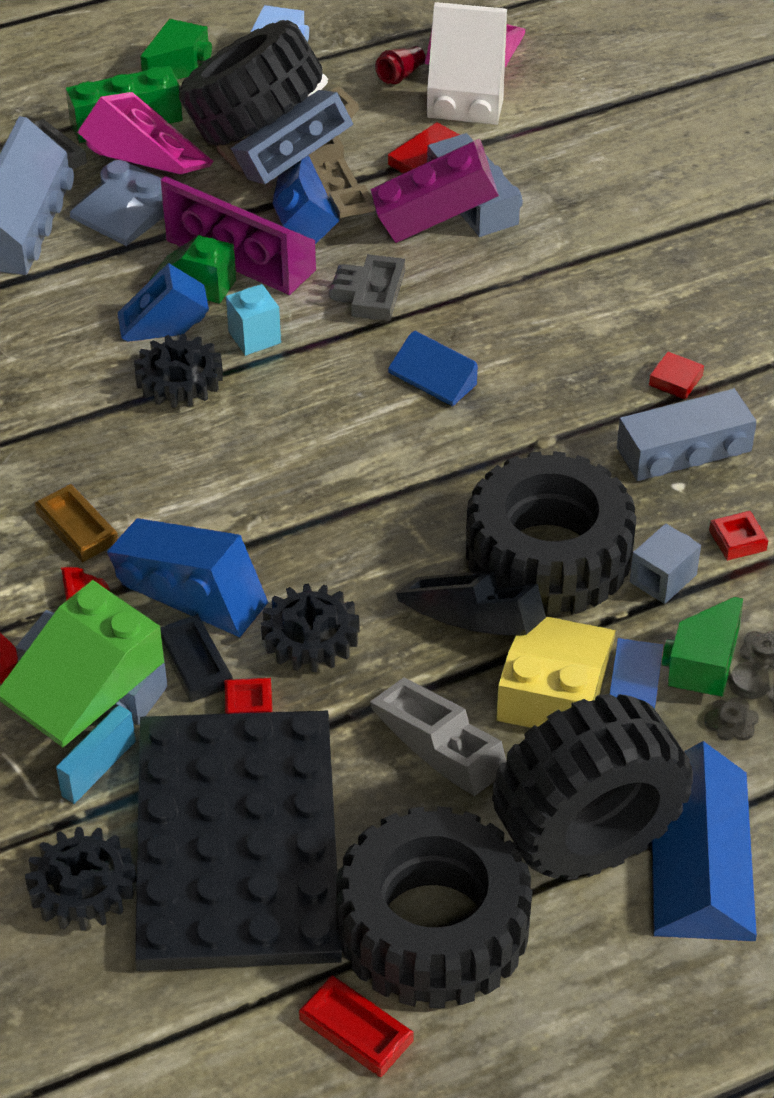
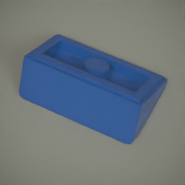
M413 331L390 364L388 373L453 407L477 385L478 365L474 360L417 331Z

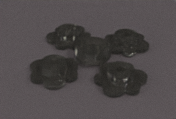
M751 631L745 635L744 645L740 648V656L745 660H749V662H743L735 666L731 675L729 671L727 679L731 691L739 697L731 698L728 702L724 700L714 701L712 710L707 712L704 717L705 726L712 731H717V736L721 740L727 741L733 737L738 740H749L753 737L754 725L758 723L759 715L756 711L749 710L750 705L745 699H758L768 692V698L774 704V686L770 688L768 674L770 668L774 669V631L766 633Z

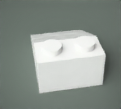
M435 2L427 87V118L498 125L504 96L507 9Z

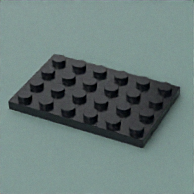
M328 710L140 717L135 958L137 971L342 963V944L340 942L339 927H337L336 879L338 872Z

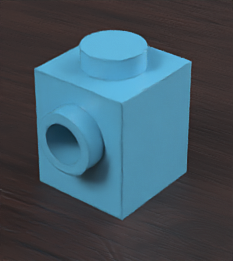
M263 284L226 296L228 331L245 356L281 343L279 306Z

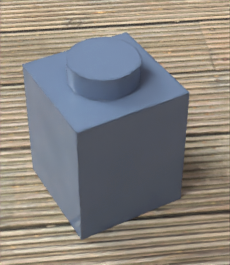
M665 523L633 552L630 583L666 604L697 575L701 544L694 541L687 534L681 533Z

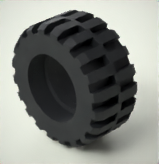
M279 20L235 40L234 43L222 48L217 54L205 60L179 86V100L205 141L216 146L219 144L226 145L231 141L236 142L243 139L244 136L254 134L262 127L275 122L283 114L290 112L298 103L303 102L308 97V94L313 92L317 88V84L321 82L322 66L298 25L289 20Z
M541 451L529 453L527 458L520 459L518 456L507 459L504 462V467L495 466L485 474V479L482 478L477 482L472 490V497L468 500L466 559L469 561L470 572L494 570L498 587L538 584L544 612H547V617H559L561 612L570 611L571 615L581 613L586 610L589 604L596 607L608 599V594L616 593L623 585L624 578L629 574L637 518L633 499L627 493V488L617 477L611 478V472L600 464L595 467L590 464L588 458L579 455L576 458L566 457L565 452L553 451V455H542ZM553 525L569 529L580 536L564 541H544L532 538L521 531L533 526Z
M610 694L597 695L593 701L582 699L574 702L571 708L563 712L557 710L547 716L548 720L538 727L534 725L524 734L525 739L520 744H514L507 752L506 763H500L496 772L495 782L493 783L492 801L494 802V810L513 842L522 853L526 864L531 869L545 876L555 879L561 877L570 880L578 879L579 875L582 874L588 877L600 874L602 869L609 866L615 868L625 863L624 859L633 854L638 855L648 848L647 844L653 839H659L668 831L667 826L669 823L676 821L683 812V803H687L693 783V769L690 759L653 706L646 701L628 695L618 694L615 697Z
M437 806V811L424 812V807L408 809V815L399 817L397 813L381 819V827L378 829L373 825L368 827L358 836V844L354 843L349 846L343 856V867L338 870L336 879L337 927H339L344 957L352 961V970L362 981L367 982L370 978L372 979V989L384 997H389L391 993L399 995V1003L414 1007L416 1001L429 1002V1008H445V1002L456 1000L458 1005H463L475 1001V993L481 991L484 995L491 993L500 987L501 976L503 978L510 977L518 967L519 956L525 953L529 936L532 890L530 889L531 875L528 865L522 861V853L516 844L511 840L504 842L505 833L494 824L489 823L487 826H484L480 823L481 817L467 811L464 812L463 816L454 814L451 807ZM438 885L449 887L465 894L479 909L469 918L451 926L424 927L402 919L389 908V904L399 895L410 889Z

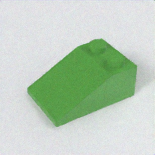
M92 580L58 607L0 686V702L58 745L64 747L164 663L160 625Z

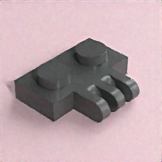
M367 254L364 266L340 264L337 267L336 275L329 291V297L335 301L352 303L351 310L354 317L390 321L405 274V259Z

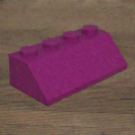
M166 176L161 179L166 240L181 247L200 235L234 244L236 272L287 295H291L316 271L315 240Z

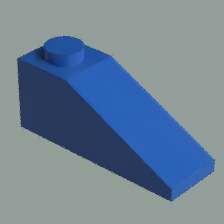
M309 155L278 175L273 205L282 225L315 240L316 244L340 220Z

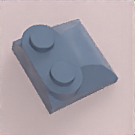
M112 161L102 168L100 172L101 183L93 188L70 211V218L127 246L164 218L161 178L126 161Z

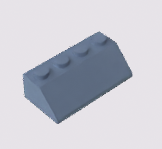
M18 117L0 153V272L27 275L33 261L39 259L41 244L45 236L48 237L50 235L52 220L56 213L61 212L63 197L66 190H71L74 181L73 169L68 166L67 152L27 117Z

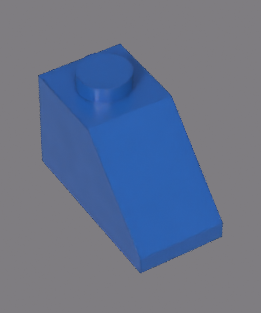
M168 263L117 312L121 338L130 342L162 338L166 335L178 336L185 334L194 324L199 323L209 311L204 284Z

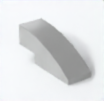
M405 677L370 701L372 710L413 752L449 781L473 796H476L495 781L500 763H506L502 741L469 724L466 709Z

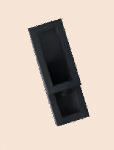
M494 570L416 577L396 593L400 603L423 615L448 625L475 632L497 635H527L546 618L538 584L498 587Z

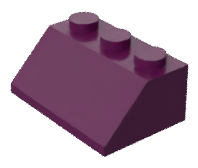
M479 138L370 189L378 218L395 243L499 196L482 142Z

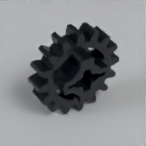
M181 334L179 340H173L171 336L166 335L165 342L162 344L152 340L150 342L151 350L141 349L139 351L140 359L134 360L137 389H142L144 398L155 396V404L157 405L162 404L165 400H169L172 408H176L179 401H185L188 406H193L194 398L198 397L203 401L208 400L207 390L217 392L219 390L218 382L223 381L221 353L215 352L213 343L202 346V337L199 336L192 341H188L186 334Z
M304 584L303 592L296 593L294 589L289 587L286 589L287 598L282 599L281 597L274 596L272 597V608L263 609L261 635L262 640H265V650L267 654L276 652V662L280 665L291 660L294 671H298L302 664H309L311 671L317 672L318 663L322 662L328 667L334 668L336 656L347 660L350 657L349 647H357L360 620L359 615L355 614L354 602L344 603V593L342 591H338L332 596L329 595L327 585H322L318 592L311 590L309 584Z
M76 827L74 837L67 838L61 831L57 832V844L52 846L49 843L42 842L39 845L42 857L29 858L28 862L31 872L25 874V880L33 909L40 908L42 919L45 922L57 915L60 929L65 930L71 920L78 921L79 928L83 931L87 929L88 920L93 918L103 926L107 924L106 912L110 910L120 915L124 912L122 899H133L132 883L137 882L135 865L132 863L131 851L129 847L121 849L120 839L117 835L105 841L101 828H96L91 836H84L82 827ZM48 884L53 885L54 892L50 889Z

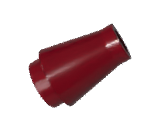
M419 46L385 50L376 60V73L384 83L399 84L415 69L425 63V53Z

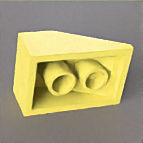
M546 616L527 635H516L509 649L498 685L496 721L532 728L534 725L538 727L548 720V715L557 710L563 712L571 708L572 703L582 699L587 701L595 700L596 696L600 695L616 630Z

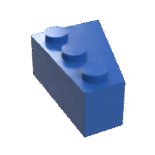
M137 518L107 551L114 566L115 574L123 586L190 616L198 614L202 621L239 638L269 603L242 537L239 534Z

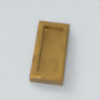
M72 484L35 502L36 513L82 563L111 548L118 540V532Z

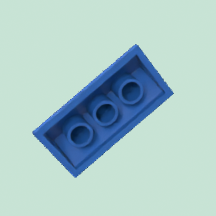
M702 741L684 751L690 759L693 769V783L687 803H683V812L676 821L669 823L667 826L668 831L659 839L655 838L651 841L654 936L756 941L747 772Z

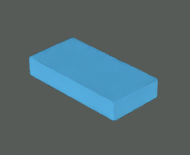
M120 705L115 707L56 766L62 797L75 804L136 742L132 712Z

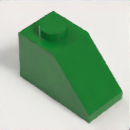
M169 19L140 56L142 71L152 67L170 66L177 80L189 77L194 69L201 66L205 60L211 57L212 44L208 41L207 26Z
M198 235L167 255L150 277L151 280L169 263L204 284L207 301L220 304L236 282L234 244Z
M730 598L679 622L675 640L666 639L662 656V666L669 667L668 686L723 697L739 635L743 598Z

